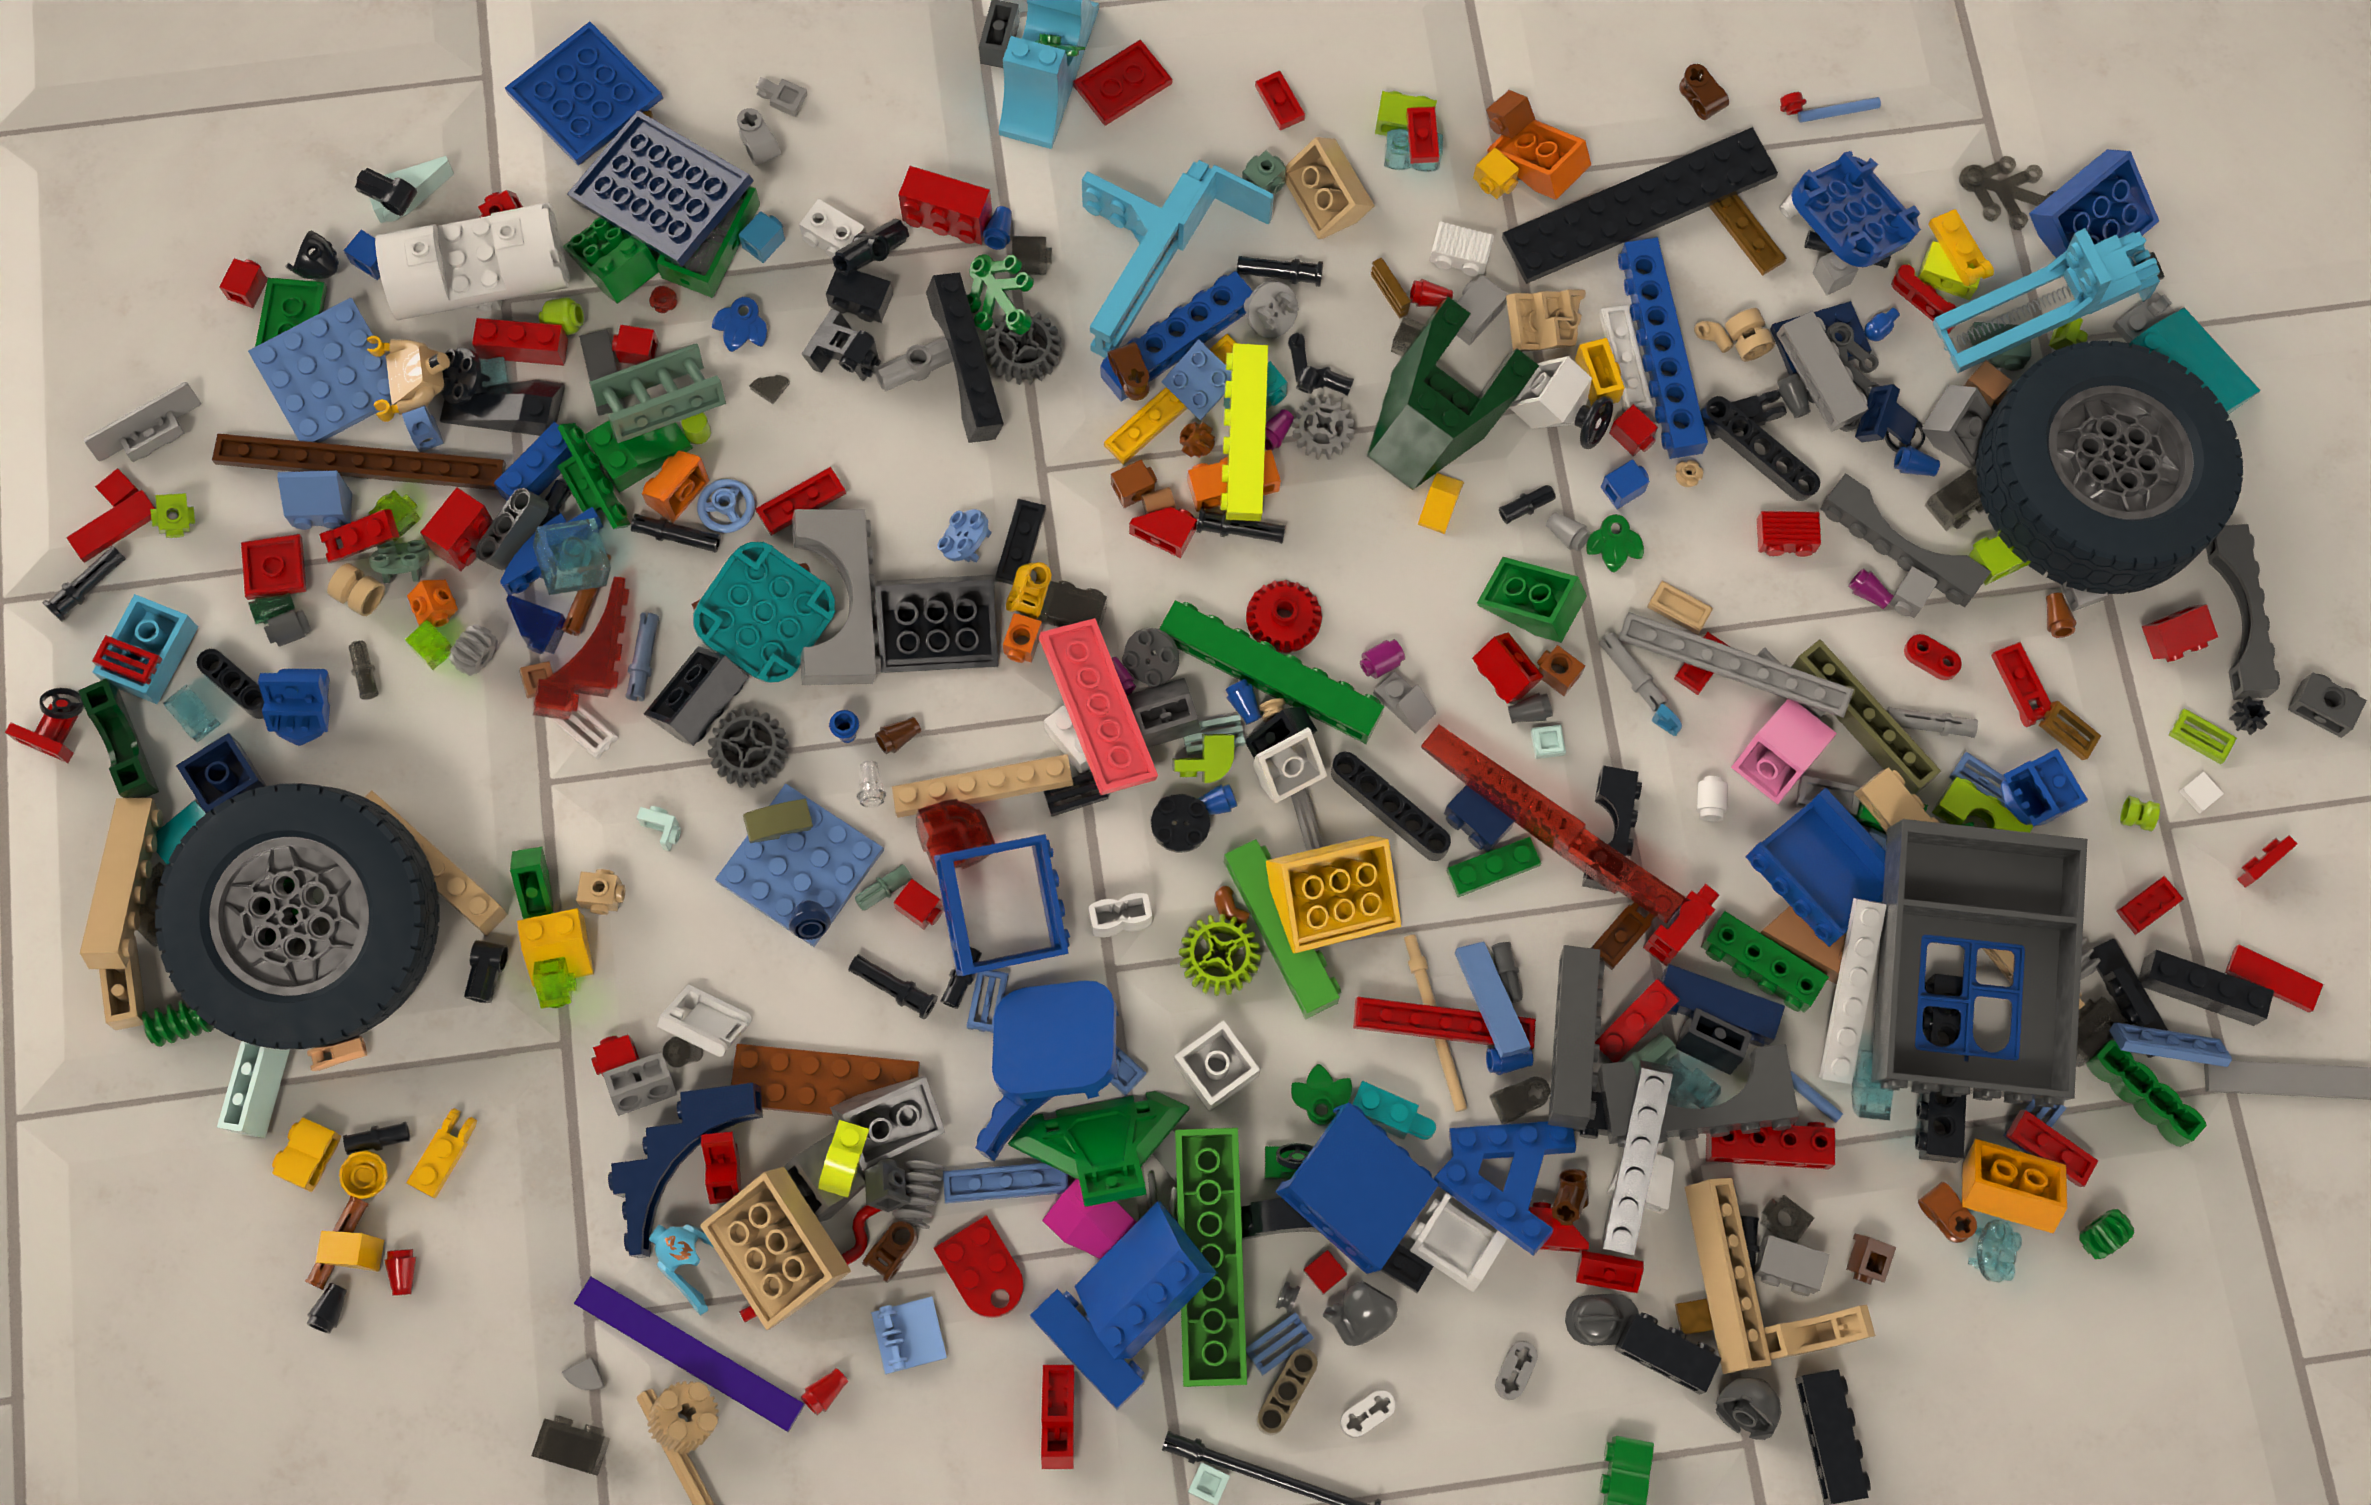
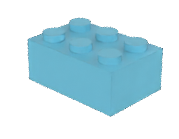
M134 594L111 637L159 655L162 661L160 664L157 663L155 675H151V682L147 685L97 665L92 673L100 680L107 678L122 691L158 704L198 626L188 615ZM109 645L107 648L145 664L149 662L148 659ZM103 655L102 657L104 660L141 674L144 672L141 669Z

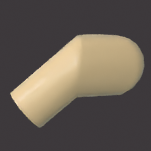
M1701 321L1695 325L1694 332L1696 336L1702 340L1715 342L1722 353L1734 347L1733 342L1719 323Z

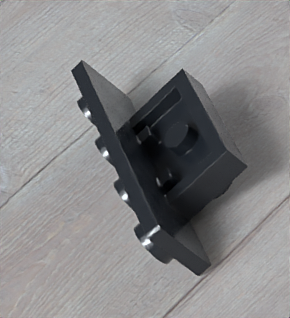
M2111 939L2094 947V951L2089 957L2090 959L2100 958L2101 961L2096 969L2103 979L2108 993L2114 998L2121 1010L2126 1023L2169 1031L2116 940ZM2147 1055L2148 1058L2154 1057L2153 1055Z

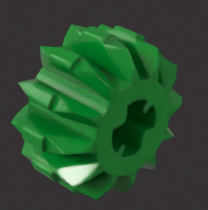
M2112 1209L2085 1226V1229L2080 1232L2079 1240L2083 1244L2082 1247L2094 1259H2102L2113 1254L2125 1243L2129 1242V1239L2134 1235V1227L2127 1216L2123 1215L2119 1209Z

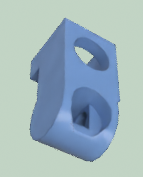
M425 405L402 413L411 439L419 452L444 444L434 416L429 414ZM433 438L430 441L422 442L425 439Z

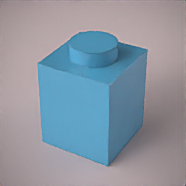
M762 211L739 234L742 248L762 263L785 241L782 223L772 215L768 217Z

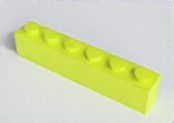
M1233 343L1232 353L1226 354V370H1231V381H1225V398H1230V409H1224V426H1229V437H1223V454H1228V465H1222V482H1227V492L1221 493L1220 507L1221 510H1226V520L1261 521L1263 513L1268 345Z

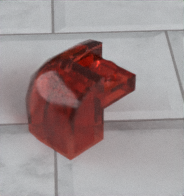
M951 799L918 809L916 828L923 852H927L935 875H937L935 855L996 844L980 809H975L968 803L960 802L958 799ZM991 854L953 861L955 869L961 867L963 870L977 864Z

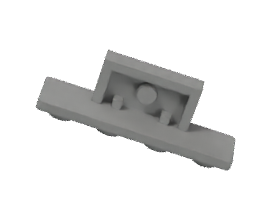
M183 382L84 438V442L98 461H103L124 449L130 460L135 462L140 458L147 457L152 451L175 441L177 437L184 434L177 418L200 406L201 402L189 384Z

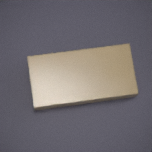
M1661 581L1647 608L1699 635L1713 610L1707 604L1664 581Z

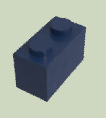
M1472 781L1446 806L1444 812L1447 816V822L1454 829L1463 830L1469 836L1468 840L1474 847L1479 850L1483 848L1486 852H1490L1510 831L1515 822L1514 818Z

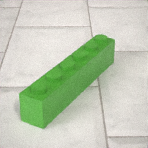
M1257 839L1224 854L1223 862L1306 1020L1338 1004L1340 998L1338 994L1341 993V989L1334 977L1329 978L1325 970L1327 962L1320 950L1315 951V949L1292 953L1269 887L1266 860L1272 858L1266 846L1260 847Z

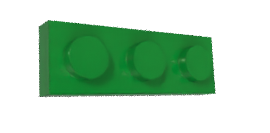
M1529 836L1448 867L1446 871L1457 897H1461L1540 867L1542 863Z

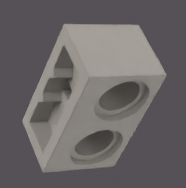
M662 1052L603 1072L610 1098L618 1116L677 1095Z

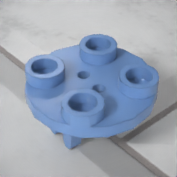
M977 509L967 510L964 513L960 510L956 511L951 516L950 525L945 531L944 536L939 540L937 548L951 561L955 562L964 559L967 562L972 560L977 563L979 556L975 551L979 548L985 537L989 538L992 533L988 529V519L982 511Z

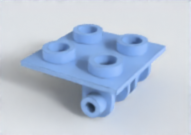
M932 1296L893 1307L892 1305L879 1308L878 1311L871 1312L885 1374L947 1358Z

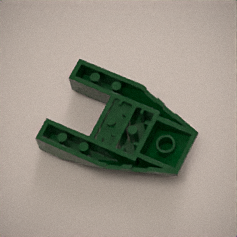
M1447 297L1438 305L1392 370L1387 393L1383 399L1382 410L1367 457L1411 490H1414L1483 440L1539 367L1536 362L1516 348L1505 357L1478 397L1438 368L1435 364L1471 315L1470 312L1450 297Z

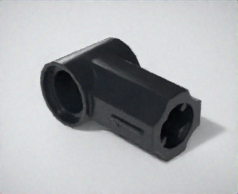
M369 168L361 170L357 176L355 188L358 192L379 201L387 210L399 216L404 215L417 194L416 188L407 181L400 178L393 180Z
M476 940L473 943L469 960L471 970L464 994L466 999L485 1004L492 1003L499 972L504 970L507 962V945Z

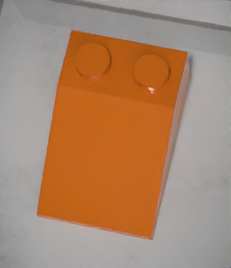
M1533 120L1512 139L1501 135L1487 149L1489 153L1494 148H1497L1519 168L1517 177L1534 191L1555 200L1591 166L1586 140L1537 120Z

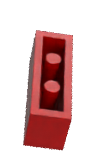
M476 318L472 345L479 359L564 366L568 338L562 325Z

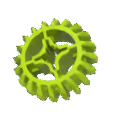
M1224 914L1220 915L1219 922H1215L1213 915H1209L1208 925H1205L1201 919L1197 920L1199 931L1189 927L1187 932L1192 938L1183 937L1181 943L1186 948L1179 949V955L1187 957L1180 961V967H1190L1184 972L1185 978L1196 976L1192 981V986L1197 987L1201 982L1204 983L1202 992L1205 994L1209 991L1210 986L1215 987V996H1219L1220 988L1224 987L1225 993L1231 995V985H1234L1238 991H1241L1243 984L1240 979L1250 983L1252 977L1248 972L1257 973L1258 967L1253 963L1259 962L1261 959V955L1253 953L1260 948L1259 943H1249L1255 938V933L1249 932L1244 934L1247 924L1243 923L1237 928L1236 917L1231 918L1230 924L1225 923L1226 917ZM1212 934H1226L1235 938L1236 940L1234 941L1232 939L1227 942H1222L1215 935ZM1204 939L1209 952L1197 963L1194 952L1200 941ZM1242 947L1245 960L1239 970L1235 971L1231 957ZM1215 950H1218L1219 953L1228 952L1225 953V959L1222 960L1220 957L1214 958ZM1217 968L1227 976L1216 977L1207 974L1203 970L1208 971L1209 969Z

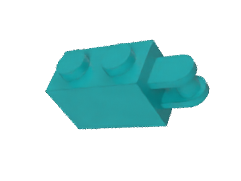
M1365 1081L1361 1082L1352 1104L1362 1109L1365 1117L1370 1122L1381 1127L1385 1132L1403 1140L1407 1133L1422 1140H1428L1433 1136L1436 1131V1124L1432 1119L1416 1113L1419 1105Z

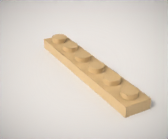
M1068 754L892 786L895 813L897 818L1073 786Z

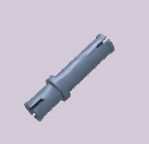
M646 613L640 614L633 661L628 666L630 678L625 695L627 699L637 701V697H639V701L645 700L647 679L652 674L650 663L659 616L653 613H648V617H646Z

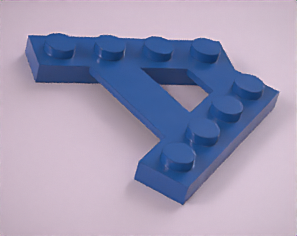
M1548 1121L1449 1128L1452 1158L1438 1172L1434 1180L1439 1183L1438 1186L1534 1256L1553 1233L1552 1227L1528 1211L1544 1155L1575 1153L1576 1142L1573 1128L1548 1125ZM1513 1157L1503 1192L1479 1175L1483 1159Z

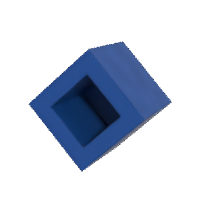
M1632 459L1606 475L1600 488L1618 510L1645 493L1650 481L1646 470L1642 466H1638Z

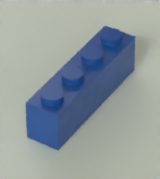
M1056 1289L1030 1314V1318L1106 1400L1118 1410L1144 1385V1380L1141 1377L1145 1373L1133 1360L1127 1363L1124 1359H1114L1096 1336L1088 1316L1084 1317L1076 1309L1079 1305L1077 1300L1068 1291L1062 1294Z

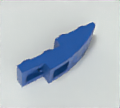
M593 507L568 522L560 513L537 530L522 545L512 558L500 580L508 596L514 593H521L529 587L530 583L538 578H546L551 575L555 568L559 566L554 556L570 551L575 543L582 539H589L598 533L603 525Z

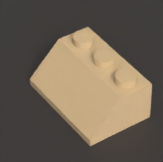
M1315 137L1285 166V183L1318 239L1326 238L1356 224L1375 206L1336 139Z

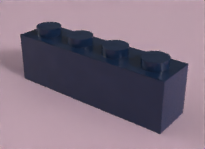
M1671 964L1664 970L1661 981L1681 999L1667 1014L1677 1015V1013L1690 1017L1694 1010L1698 1008L1752 1034L1750 1044L1763 1047L1764 1045H1770L1775 1040L1785 1009L1784 1005Z

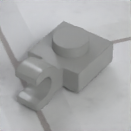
M760 77L756 88L759 89L757 95L764 99H770L771 107L796 117L807 97V89L784 79H781L779 85L768 79Z

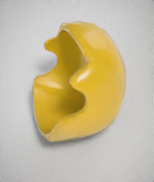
M367 1150L355 1152L348 1156L340 1168L341 1187L348 1195L358 1199L374 1197L387 1183V1164L380 1155Z

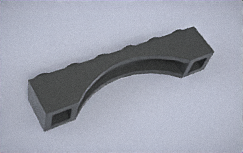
M1846 473L1820 508L1828 519L1833 522H1839L1847 527L1853 536L1860 539L1863 538L1872 544L1878 553L1888 555L1897 561V564L1903 570L1909 571L1913 566L1937 580L1938 582L1934 588L1944 593L1950 602L1957 605L1960 604L1964 608L1991 573V571L1967 555L1935 553L1920 548L1904 539L1881 516L1873 501L1870 489Z
M2248 524L2225 525L2220 534L2206 547L2209 564L2220 573L2230 586L2241 614V646L2237 658L2228 672L2233 700L2245 699L2248 696L2251 699L2268 698L2279 689L2280 675L2275 670L2273 660L2275 648L2273 643H2270L2268 633L2270 621L2268 616L2265 615L2263 606L2265 594L2259 585L2260 567L2254 558L2255 540L2254 536L2250 534Z

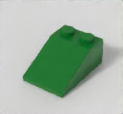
M609 420L585 434V441L590 451L597 456L601 467L619 493L662 468L666 459L674 456L678 451L688 452L693 449L676 422L621 443H617L614 438Z
M1502 557L1477 604L1479 607L1535 636L1562 643L1587 595L1578 576Z

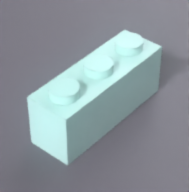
M241 1041L217 1128L259 1138L266 1137L290 1049L266 1048Z

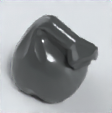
M1360 1281L1348 1288L1343 1297V1304L1335 1303L1332 1307H1327L1323 1317L1335 1326L1346 1345L1358 1346L1369 1342L1387 1331L1396 1320L1398 1308L1393 1298L1368 1283Z

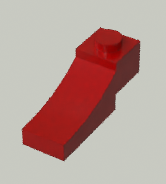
M1043 1365L1042 1469H1074V1365Z

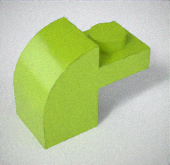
M1202 734V758H1172L1173 771L1180 772V777H1197V772H1202L1203 783H1211L1221 779L1229 771L1234 760V735Z

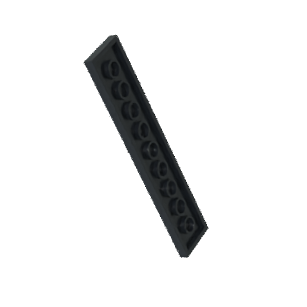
M1752 127L1505 231L1502 234V239L1527 284L1709 207L1716 202L1775 179L1778 171Z

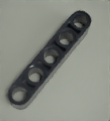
M1716 396L1711 398L1701 408L1703 424L1792 499L1804 501L1818 492L1820 488L1818 475L1729 400ZM1711 406L1717 407L1720 410V418H1716L1710 413ZM1732 425L1740 426L1743 430V436L1735 435L1732 431ZM1754 443L1763 445L1765 455H1760L1755 451ZM1777 461L1783 462L1786 465L1787 473H1781L1777 469ZM1799 480H1804L1808 483L1809 492H1804L1800 489Z
M1341 752L1335 756L1331 767V777L1335 783L1428 860L1439 861L1446 856L1451 844V838L1445 829L1351 752ZM1343 763L1348 764L1353 771L1345 774L1340 772L1337 766ZM1368 782L1375 787V790L1370 793L1364 792L1360 785ZM1392 801L1397 805L1398 809L1393 812L1387 811L1383 807V803ZM1409 820H1415L1420 824L1421 828L1412 831L1407 828L1405 823ZM1432 839H1438L1442 842L1444 848L1434 850L1429 846L1428 842Z

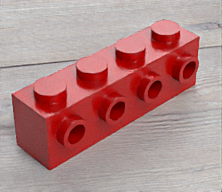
M1808 1122L1807 1126H1797L1794 1123L1791 1124V1128L1779 1131L1773 1130L1772 1126L1762 1127L1759 1132L1742 1134L1741 1130L1729 1131V1135L1722 1137H1711L1710 1133H1706V1162L1829 1170L1835 1165V1128H1828L1826 1123Z

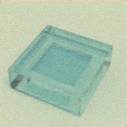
M504 357L480 360L482 373L491 378L489 382L483 381L482 386L487 388L509 384Z

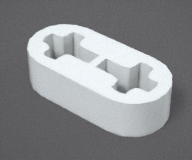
M1384 1390L1373 1392L1342 1415L1340 1420L1342 1431L1351 1438L1364 1435L1394 1413L1396 1408L1394 1397ZM1375 1397H1379L1380 1400L1385 1398L1388 1400L1389 1404L1386 1406L1387 1413L1384 1414L1379 1410L1373 1415L1370 1414L1368 1410L1376 1404ZM1365 1413L1367 1419L1360 1423V1431H1357L1355 1428L1350 1430L1347 1428V1424L1350 1421L1349 1415L1352 1414L1356 1418Z

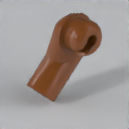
M1220 887L1214 895V902L1219 915L1224 914L1225 919L1231 921L1232 917H1236V924L1239 925L1247 924L1250 913L1235 906L1232 897L1234 892L1230 887Z

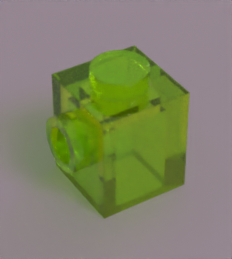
M395 490L382 496L377 501L376 506L368 512L371 515L384 509H391L400 537L420 520L419 515L415 511L418 507L417 504L407 494L402 497Z
M428 620L423 622L405 639L413 652L432 670L443 663L451 653L452 646L449 641Z
M565 957L534 962L533 982L541 1009L549 1007L560 1008L566 1004H571L572 991H577L575 974L568 971Z

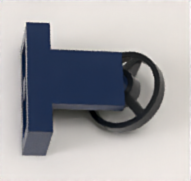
M1890 384L1871 388L1867 400L1868 410L1861 417L1855 438L1863 443L1884 440L1885 437L1887 445L1897 452L1899 448L1891 442L1889 432L1905 444L1907 448L1911 446V440L1916 433L1915 429L1919 428L1921 442L1915 447L1918 450L1923 445L1926 435L1922 430L1923 425L1897 403L1900 393L1898 387Z

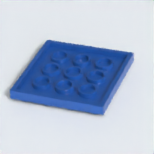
M590 21L505 87L506 93L578 166L613 139L637 110L640 112L648 111L663 99L662 93Z

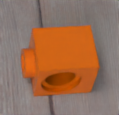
M1016 613L1013 614L1003 642L1004 654L1010 660L1023 663L1025 660L1032 663L1039 643L1040 632H1043L1042 621ZM1019 636H1026L1030 639L1024 645L1014 642Z

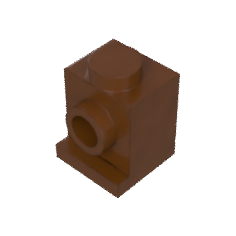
M1855 1233L1853 1239L1856 1241L1846 1270L1854 1272L1853 1279L1869 1285L1872 1284L1873 1280L1885 1283L1896 1247Z

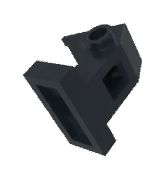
M834 309L830 310L802 352V356L815 371L822 373L831 359H837L843 369L851 373L855 371L862 381H865L867 376L871 378L874 373L872 371L875 365L879 366L881 363L874 337L864 330L859 332L852 330L841 312ZM845 340L846 343L844 344V346L842 348H839L842 342Z

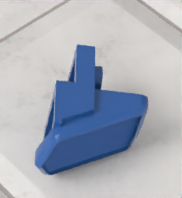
M281 669L278 673H260L258 684L264 700L262 714L268 732H275L279 737L298 746L322 736L324 732H328L330 678L326 669Z
M2058 749L2032 762L2030 760L2003 774L2006 780L2001 783V791L2005 807L2025 825L2032 824L2033 827L2044 825L2088 802L2086 795Z

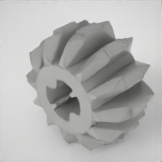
M478 624L471 625L455 640L456 643L451 648L449 660L460 672L466 673L469 676L477 674L486 666L488 661L491 660L492 655L496 652L498 640L487 628L481 627Z

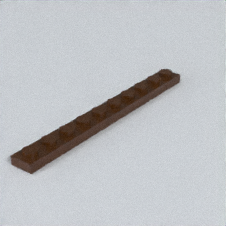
M218 433L212 457L215 465L291 472L338 471L340 476L486 490H497L494 482L505 472L506 468L505 461L501 459Z

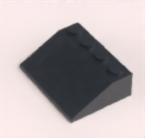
M994 575L884 580L876 582L875 597L881 673L998 667Z

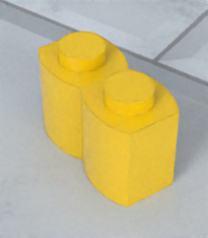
M302 1117L298 1123H294L290 1128L287 1136L289 1142L286 1148L276 1154L272 1163L274 1168L272 1174L312 1192L318 1184L326 1164L333 1156L340 1142L341 1135Z

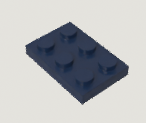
M1851 301L1814 312L1816 317L1822 319L1826 330L1836 322H1843L1849 325L1854 333L1853 341L1868 354L1871 353V347ZM1798 317L1774 323L1770 328L1789 376L1798 374L1776 334L1783 324ZM1835 333L1836 340L1841 342L1842 335ZM1847 352L1848 361L1856 359L1849 352Z

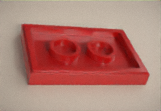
M1141 39L1073 81L1074 88L1104 126L1172 84L1170 75Z

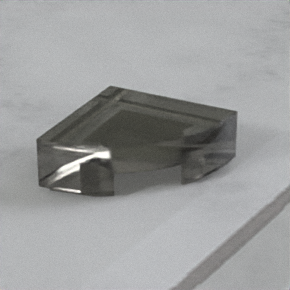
M781 375L760 377L754 380L749 387L750 390L771 404H774L789 386L790 380Z

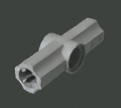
M943 337L924 346L918 344L911 346L906 351V354L875 367L874 373L879 385L886 392L911 380L921 381L926 379L931 371L953 362L948 342ZM914 361H922V362H924V363H923V364H920V365H916V364H914L913 362H914Z

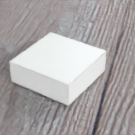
M2202 772L2179 791L2199 814L2224 794L2205 772Z

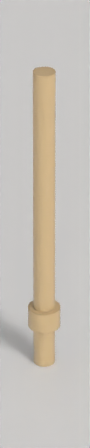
M1416 935L1406 936L1404 941L1410 957L1408 965L1411 974H1415L1423 1004L1437 1006L1426 972L1428 969L1425 956L1421 955ZM1434 1039L1455 1112L1464 1111L1467 1109L1448 1042L1447 1040Z

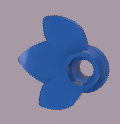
M738 298L732 303L731 307L721 309L714 316L712 328L724 331V343L730 352L739 349L748 339L755 345L763 347L767 338V325L759 317L758 305L751 298ZM743 306L749 308V312L745 316L739 313Z

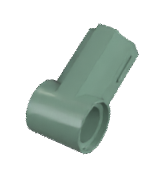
M1660 1032L1638 1053L1634 1052L1625 1061H1632L1637 1075L1640 1060L1665 1065L1679 1051L1670 1038Z

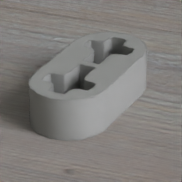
M1525 1341L1518 1342L1509 1350L1495 1381V1390L1501 1398L1514 1400L1523 1393L1538 1358L1537 1350L1532 1344ZM1525 1348L1528 1350L1527 1356L1531 1360L1530 1362L1525 1361L1519 1370L1515 1368L1518 1357L1514 1354L1515 1351L1520 1352ZM1514 1372L1517 1374L1514 1385L1518 1387V1390H1512L1508 1394L1505 1392L1506 1386L1501 1383L1502 1380H1508Z

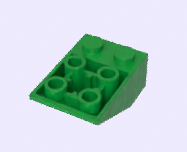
M600 217L594 220L580 234L573 236L563 246L571 258L603 293L616 304L659 272L656 260L647 245Z

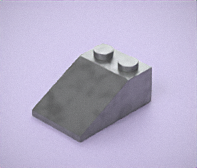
M924 1075L859 1094L830 1107L836 1125H838L839 1120L869 1129L858 1165L862 1171L878 1164L880 1160L894 1157L945 1133L928 1081Z

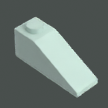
M444 156L384 176L393 180L395 178L403 179L416 188L417 194L403 216H405L454 175V172L447 157ZM370 198L373 210L380 223L386 221L393 222L402 217L387 210L379 201Z

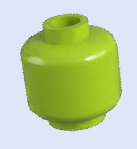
M569 297L551 299L544 303L542 311L539 312V322L542 324L562 325L565 334L571 335L577 333L580 326L583 325L584 313L581 305Z

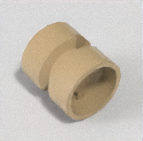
M1757 308L1744 310L1730 318L1725 324L1731 339L1737 341L1735 348L1744 362L1762 357L1770 352L1776 344L1769 329L1763 328L1765 321Z
M346 563L332 576L328 584L327 593L342 604L347 602L348 607L361 616H368L380 604L385 593V586L373 577L365 576L363 571L352 564Z

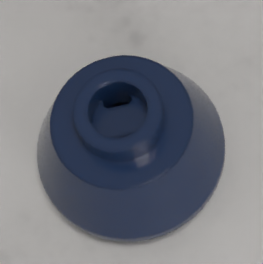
M807 900L794 908L789 922V929L792 934L800 939L813 940L827 932L830 928L831 920L819 903Z

